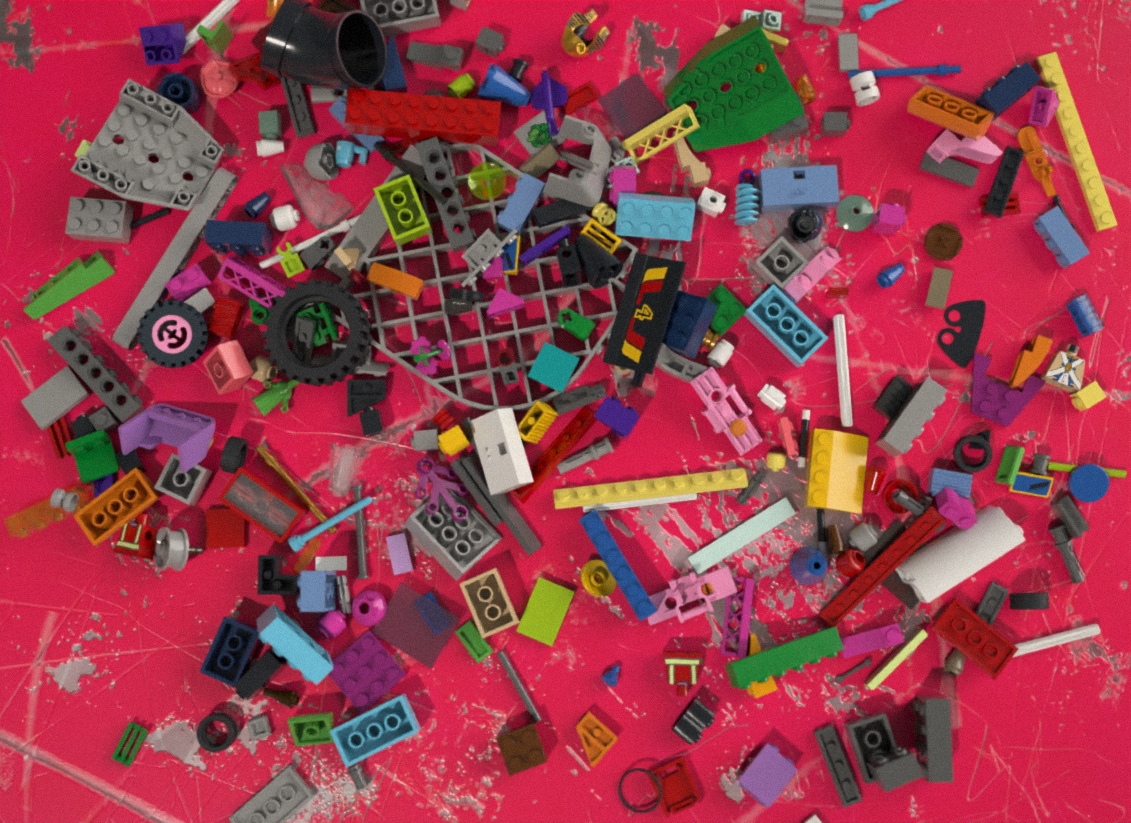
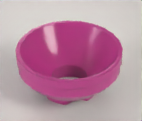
M363 591L353 600L352 614L356 621L362 625H376L386 615V601L377 591ZM364 602L369 605V612L367 614H363L360 610L361 604Z

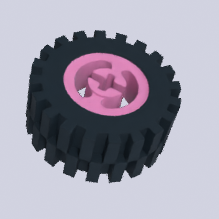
M175 300L162 301V303L153 305L151 309H147L144 317H141L139 321L140 326L137 327V333H139L137 340L142 347L140 348L141 351L147 355L150 361L166 368L184 367L195 362L205 352L204 350L208 345L209 332L207 322L196 308L184 302ZM170 320H176L177 325L168 326L167 328L171 331L176 330L178 337H183V327L187 331L185 343L175 349L170 348L169 344L177 343L179 340L176 338L170 339V333L167 331L163 332L164 341H161L159 337L161 326Z

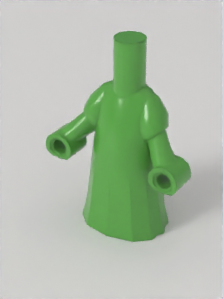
M293 379L289 382L280 380L270 382L265 380L263 386L269 390L251 399L264 417L282 401L283 404L280 406V410L286 413L288 411V401L292 396V388L301 382Z

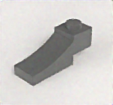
M411 41L406 59L410 62L440 70L446 68L459 72L464 51L461 48L446 44L445 46Z

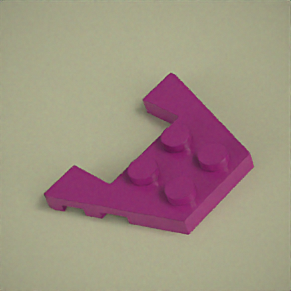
M975 352L972 356L970 413L1003 427H1008L1041 389L1045 381L1030 375L1025 380L1021 392L985 378L991 359Z

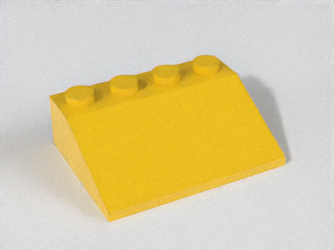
M816 428L811 430L803 507L862 514L869 437Z

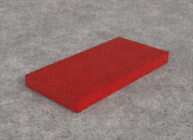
M956 597L949 602L930 627L993 680L997 679L1018 650L1015 645Z

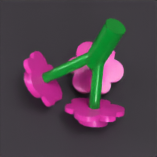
M423 336L411 342L410 352L415 355L414 361L419 362L416 369L423 376L428 375V373H436L438 362L434 360V355H438L442 361L450 359V347L444 339L436 342L437 348L433 352H431L430 348L431 342L426 341V338Z

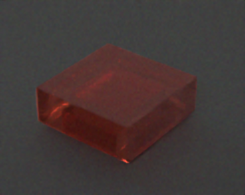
M847 287L829 288L826 291V299H845L849 295Z

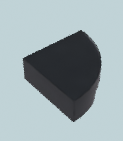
M990 430L976 434L983 437L990 445ZM969 443L968 449L984 450L979 443Z

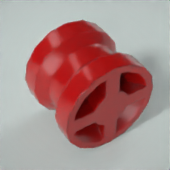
M446 408L440 410L432 418V421L439 425V429L442 432L456 420L454 416L448 414Z

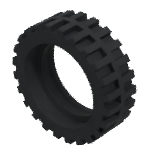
M315 279L309 280V283L306 284L302 281L297 282L296 288L287 287L284 289L286 294L283 297L277 295L275 297L276 305L274 307L269 306L267 310L271 314L269 319L264 318L263 324L267 325V331H262V337L267 339V344H264V348L271 354L268 358L277 365L276 368L280 372L298 382L318 387L321 385L331 386L333 382L341 383L345 381L344 377L347 375L353 376L356 373L354 369L358 365L362 367L364 364L362 360L364 355H369L370 349L367 346L368 342H372L373 336L369 335V329H372V324L367 319L369 314L363 309V304L353 294L337 284H332L326 280L318 282ZM315 301H324L337 306L346 316L350 329L348 343L342 354L333 362L322 366H311L299 361L290 351L287 342L288 327L295 313L306 304Z

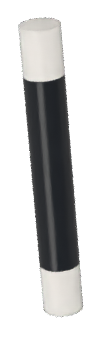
M810 410L802 411L797 466L805 468Z
M816 508L819 550L827 552L824 509Z

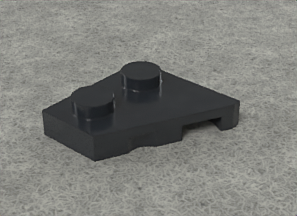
M347 380V416H353L363 411V409L387 399L386 380Z

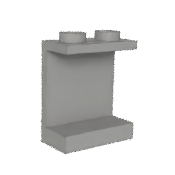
M805 0L803 22L840 26L844 13L841 11L842 0Z

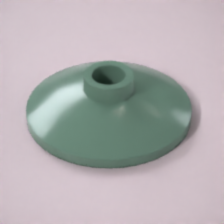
M850 195L843 198L836 208L838 223L844 229L851 232H859L866 229L873 220L874 211L871 203L859 195ZM853 209H858L859 214H855Z

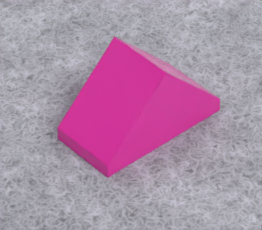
M1035 86L1029 124L1042 127L1048 126L1060 105L1054 89Z
M499 288L487 310L489 319L524 308V299Z

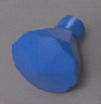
M614 665L611 670L601 675V680L608 686L616 687L618 673L621 668Z

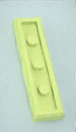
M917 629L863 684L868 689L874 690L928 634L923 629Z

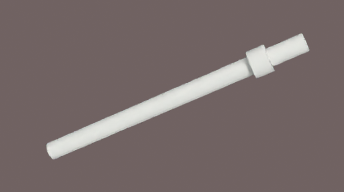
M360 215L349 220L345 219L339 225L293 246L292 255L308 248L322 236L332 237L342 231H349ZM278 253L260 262L259 265L263 270L284 259V257Z

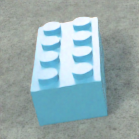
M618 192L614 225L615 235L691 241L695 201L693 198Z
M774 284L744 313V316L797 368L828 339Z
M272 604L256 620L260 640L265 644H271L274 647V652L279 657L284 656L288 659L287 663L294 670L298 668L306 681H312L317 685L334 668L329 653L275 604Z
M404 693L330 730V733L347 768L419 732L421 727Z

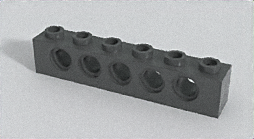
M437 137L416 143L415 145L429 184L442 195L447 191L452 192V195L447 198L448 202L445 205H442L436 199L435 202L453 253L469 249L473 245L474 240H477L474 229H469L468 223L471 220L468 212H463L462 205L465 204L462 195H457L455 188L458 187L455 176L451 177L449 171L452 170L450 161L444 158L443 153H446L443 142L439 143ZM433 157L440 158L437 163L430 162ZM440 174L446 175L443 180H437L436 178ZM451 209L458 210L456 215L448 214ZM458 226L464 227V231L461 233H456L455 229Z
M64 325L47 340L123 423L146 410L142 405L144 403L143 400L136 394L133 396L130 392V386L117 378L119 375L111 367L108 369L104 364L106 363L105 359L99 354L95 355L92 351L94 349L92 345L86 340L82 341L80 338L81 334L77 329ZM76 343L75 349L71 351V345ZM88 356V362L83 364V359ZM98 370H101V375L98 378H96V372ZM113 383V384H114V387H113V389L109 392V391H108V386H109V384ZM126 397V403L121 405L120 400Z

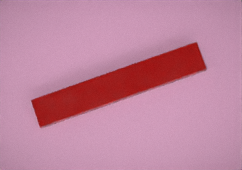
M585 405L530 467L534 482L509 492L524 504L597 421L594 419L596 413Z

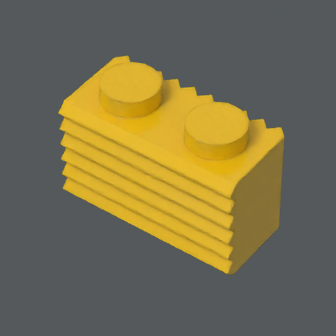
M536 400L517 426L520 437L527 442L538 444V441H540V438L545 434L551 423L554 422L558 413L548 404Z
M458 425L455 428L452 427V430L449 429L448 432L445 431V434L442 433V436L439 435L440 441L437 442L441 451L444 454L448 453L450 456L470 445Z

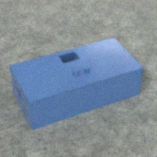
M837 165L761 169L758 174L760 212L800 210L806 207L810 209L836 208L839 203Z

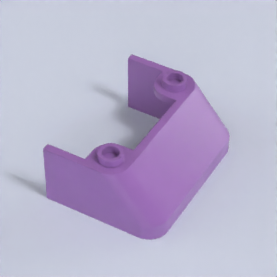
M159 403L150 406L119 426L118 431L124 455H127L139 446L146 449H154L160 443L177 447L181 472L185 473L206 457L216 426L213 417Z

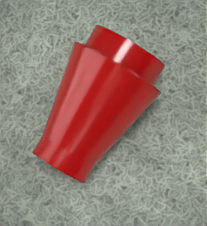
M870 465V469L867 470V493L878 494L886 476V469Z

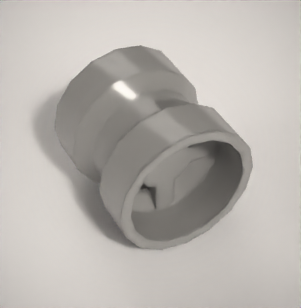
M57 488L51 496L50 506L54 508L61 507L64 511L72 512L77 506L78 494L73 492L66 493L65 490Z

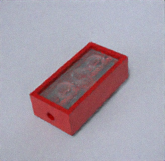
M239 467L218 497L219 501L281 544L287 542L308 512L306 508L247 467Z

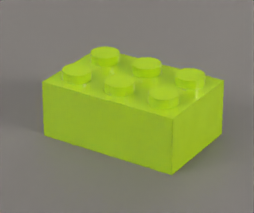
M409 174L373 188L397 246L432 233Z

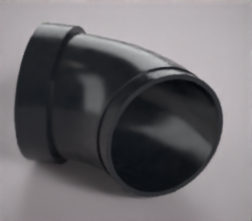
M284 0L266 37L260 60V69L279 79L287 77L294 81L319 88L335 90L367 88L376 85L385 73L387 46L380 26L371 15L364 11L352 10L334 13L314 8L308 0Z

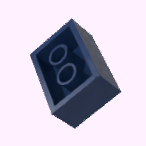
M1027 62L1021 66L1017 64L1009 71V74L1003 75L998 79L993 87H988L980 94L981 96L975 101L976 105L994 112L995 114L992 119L994 121L1024 97L1041 80V77Z
M207 220L205 243L216 254L227 255V252H231L239 256H246V253H250L257 257H264L265 254L271 255L273 233L264 223Z
M678 290L662 343L676 354L695 359L717 307L708 298Z
M225 616L199 672L234 687L248 672L261 643L257 627L232 616Z

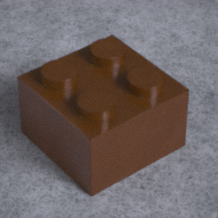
M534 721L498 734L496 737L509 776L546 763L548 760Z

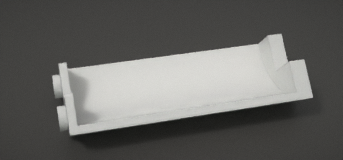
M989 505L976 513L978 522L968 530L958 526L954 527L907 557L895 570L903 583L911 585L921 602L929 603L1024 542L1025 538L1023 537L1024 532L1018 524L1015 525L1000 507L996 508Z

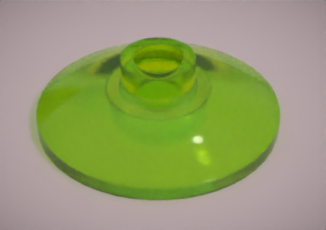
M485 162L478 164L471 170L468 177V185L476 197L483 200H491L498 197L504 191L506 176L498 165ZM490 181L491 184L489 186H485L484 182Z

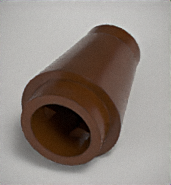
M839 525L827 526V550H829V553L839 554L845 552L846 544Z

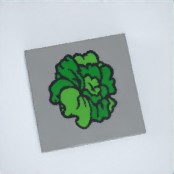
M544 111L514 131L516 138L531 156H535L546 143H550L556 149L566 142L564 137L558 134L551 136L548 133Z

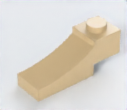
M684 138L674 142L681 173L689 171L693 189L708 185L711 178L710 168H706L705 162L701 163L689 150Z

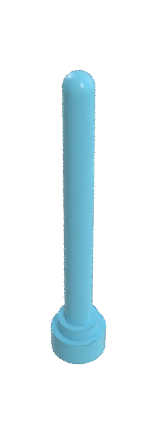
M884 0L875 5L866 4L859 7V14L862 20L866 21L871 19L875 12L903 0Z
M365 497L302 536H292L288 539L291 548L295 552L301 550L308 540L371 504L372 498Z

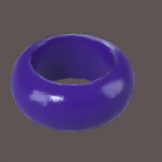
M745 169L739 174V182L741 184L753 185L756 181V175L752 170ZM744 174H750L752 176V181L745 182L742 179V176Z

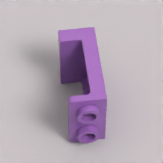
M763 743L760 746L761 750L743 773L738 774L733 781L763 808H769L798 770L794 767L795 763L790 758L783 757L778 753L780 750L774 744Z

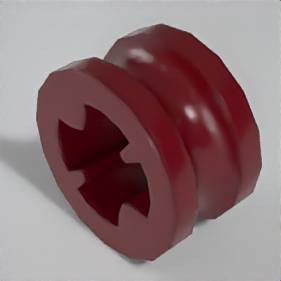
M351 268V273L346 275L359 286H361V281L366 279L353 268Z

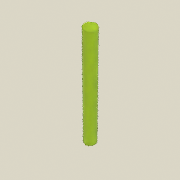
M1048 462L1047 470L1072 472L1078 465ZM1103 468L1110 477H1126V470Z

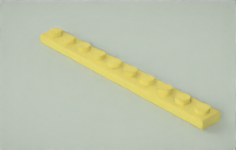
M1053 52L1039 56L1036 62L1045 87L1055 90L1060 104L1055 115L1095 229L1099 232L1116 227L1117 222L1057 53Z
M745 468L556 489L553 492L555 509L745 488L748 487V480Z

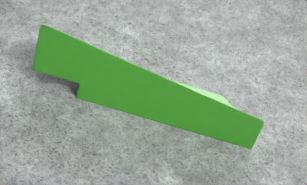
M99 251L95 252L86 262L77 257L37 289L31 296L33 301L25 306L23 311L36 320L110 277L115 271Z

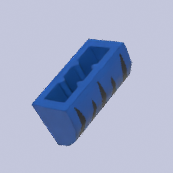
M1087 294L1065 304L1082 338L1104 328Z

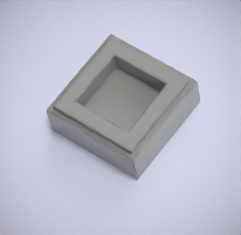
M267 715L247 722L252 741L272 734Z

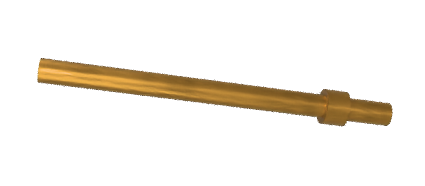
M259 445L256 450L265 459V464L269 468H273L321 523L329 520L279 465L278 459L271 455L262 445ZM332 526L327 530L332 535L337 531V528Z

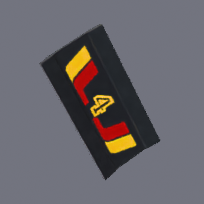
M635 253L602 362L645 374H653L686 262Z

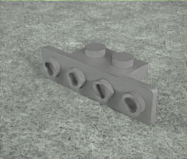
M488 228L461 256L475 269L461 285L463 287L467 284L471 286L478 279L475 275L480 270L484 272L491 265L489 261L493 257L497 259L504 252L502 247L506 243L510 245L517 238L515 234L518 230L515 228L501 241Z
M334 340L332 343V356L316 354L311 361V366H322L336 360L344 351L348 341ZM368 344L367 348L370 349L369 355L365 354L362 358L364 361L362 367L358 365L354 370L357 374L368 373L375 376H386L390 364L371 361L372 344Z

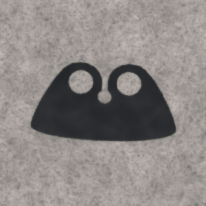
M983 300L956 303L946 308L944 313L947 324L953 327H961V332L957 333L951 328L942 329L938 334L937 342L945 354L962 368H966L970 363L980 338L986 310L985 301ZM957 310L961 316L957 322H952L949 319L950 311ZM944 333H951L953 335L954 341L951 344L943 343L942 335Z

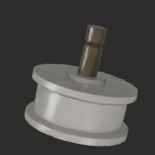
M162 527L156 536L154 563L159 571H164L167 568L181 571L186 565L188 554L201 555L203 549L202 547L189 546L188 534L185 529L178 528L176 531H170L169 528Z

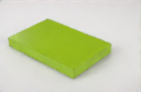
M539 577L516 631L549 646H553L575 592Z

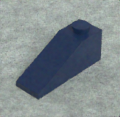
M390 35L387 45V66L382 79L378 82L379 91L406 93L407 83L394 35Z

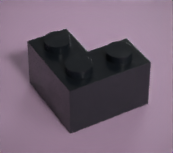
M258 555L257 595L301 594V587H298V575H283V555Z

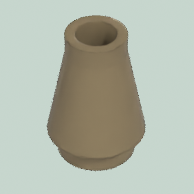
M955 649L944 663V671L959 677L960 673H963L966 657Z

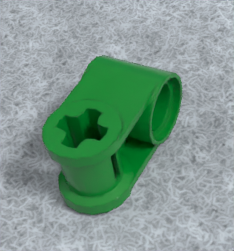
M563 309L558 315V324L583 341L587 340L595 326L594 322L571 309ZM569 315L570 321L563 322L562 316L566 317Z

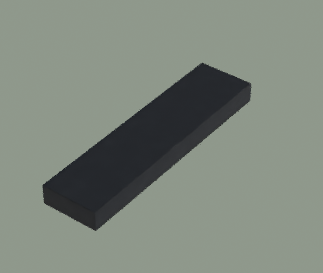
M1006 146L982 213L1001 219L1025 152Z
M602 197L600 198L599 203L604 202ZM563 199L531 209L530 214L537 226L541 228L592 212L594 207H587Z

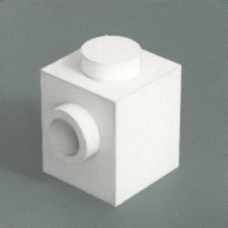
M705 187L695 209L716 218L718 212L722 214L727 204L724 203L726 196Z

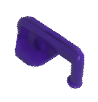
M544 70L541 73V81L530 92V100L535 110H545L548 133L551 136H556L559 133V128L556 126L553 108L564 106L567 103L566 86L552 79L547 70Z

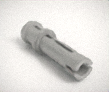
M605 437L603 441L595 445L590 444L588 446L589 449L560 462L557 467L561 475L593 459L599 460L601 456L609 452L613 453L614 450L608 438Z

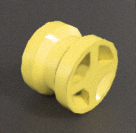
M601 202L593 208L592 216L601 225L609 226L614 222L616 212L606 203Z

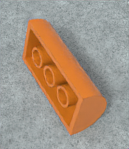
M925 85L910 98L907 108L910 114L977 142L986 133L995 114L992 111L928 85Z
M134 468L73 515V517L93 546L98 547L138 516L139 513H142L160 499L161 496L159 491L154 488L155 485L141 470Z

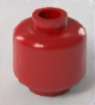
M848 549L836 557V570L840 575L851 578L863 571L865 558L860 551Z

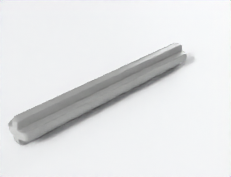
M561 151L560 160L594 175L599 174L600 165L567 151Z

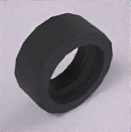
M975 434L966 435L956 442L953 449V457L957 465L963 470L979 472L990 464L992 449L983 437ZM976 442L983 447L984 457L979 463L968 464L963 461L961 450L965 444Z
M235 436L228 438L221 456L220 466L222 471L235 474L239 467L244 466L248 451V441L246 439Z
M1048 593L1009 594L1010 609H1049Z
M215 713L205 717L197 728L196 737L198 743L209 752H220L229 748L237 737L235 721L224 713ZM213 721H221L228 728V737L221 744H213L206 737V728Z

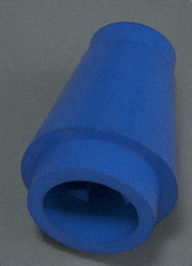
M897 263L880 271L876 277L877 283L884 289L890 288L905 272V268L902 264Z

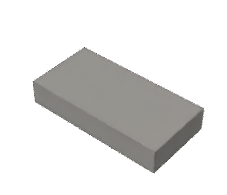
M838 34L839 72L859 70L857 34Z

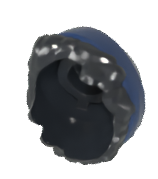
M802 208L788 217V226L795 240H801L803 243H806L807 241L814 240L821 232L822 220L819 214L810 208Z

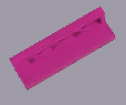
M236 256L226 257L217 276L267 308L269 306L274 307L273 297L277 295L283 297L286 294L284 291L286 289L285 286ZM228 267L234 271L235 278L230 279L224 275ZM246 277L249 279L251 288H244L241 278ZM262 287L265 289L267 297H259L256 288Z
M732 577L733 581L744 582L743 591L738 595L734 593L733 599H731V595L726 596L720 655L744 658L747 651L754 579ZM737 599L741 604V610L734 615L730 610V603ZM735 619L739 624V629L732 634L728 630V623ZM731 638L737 644L736 652L725 651L726 642Z

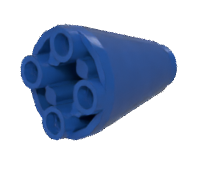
M490 64L485 76L487 81H482L477 96L482 100L499 101L501 104L518 107L522 105L526 107L531 93L527 92L528 90L501 67L496 64Z

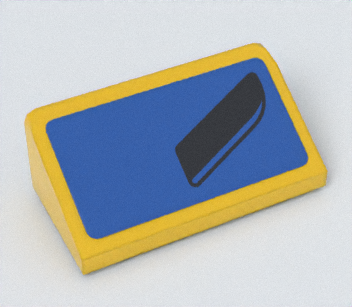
M516 235L517 238L510 245L506 243L502 247L504 252L500 256L503 258V274L518 275L520 235ZM502 236L501 241H503L507 236Z
M1018 472L1014 485H1009V491L1048 498L1054 478Z

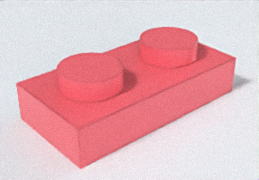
M788 417L779 418L777 423L784 454L786 457L794 456L798 448L796 440H793L791 432H793L792 422L788 421Z

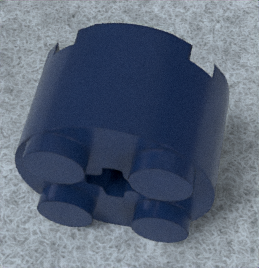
M178 72L167 74L162 78V82L157 86V94L180 105L188 114L199 109L200 92L191 79Z

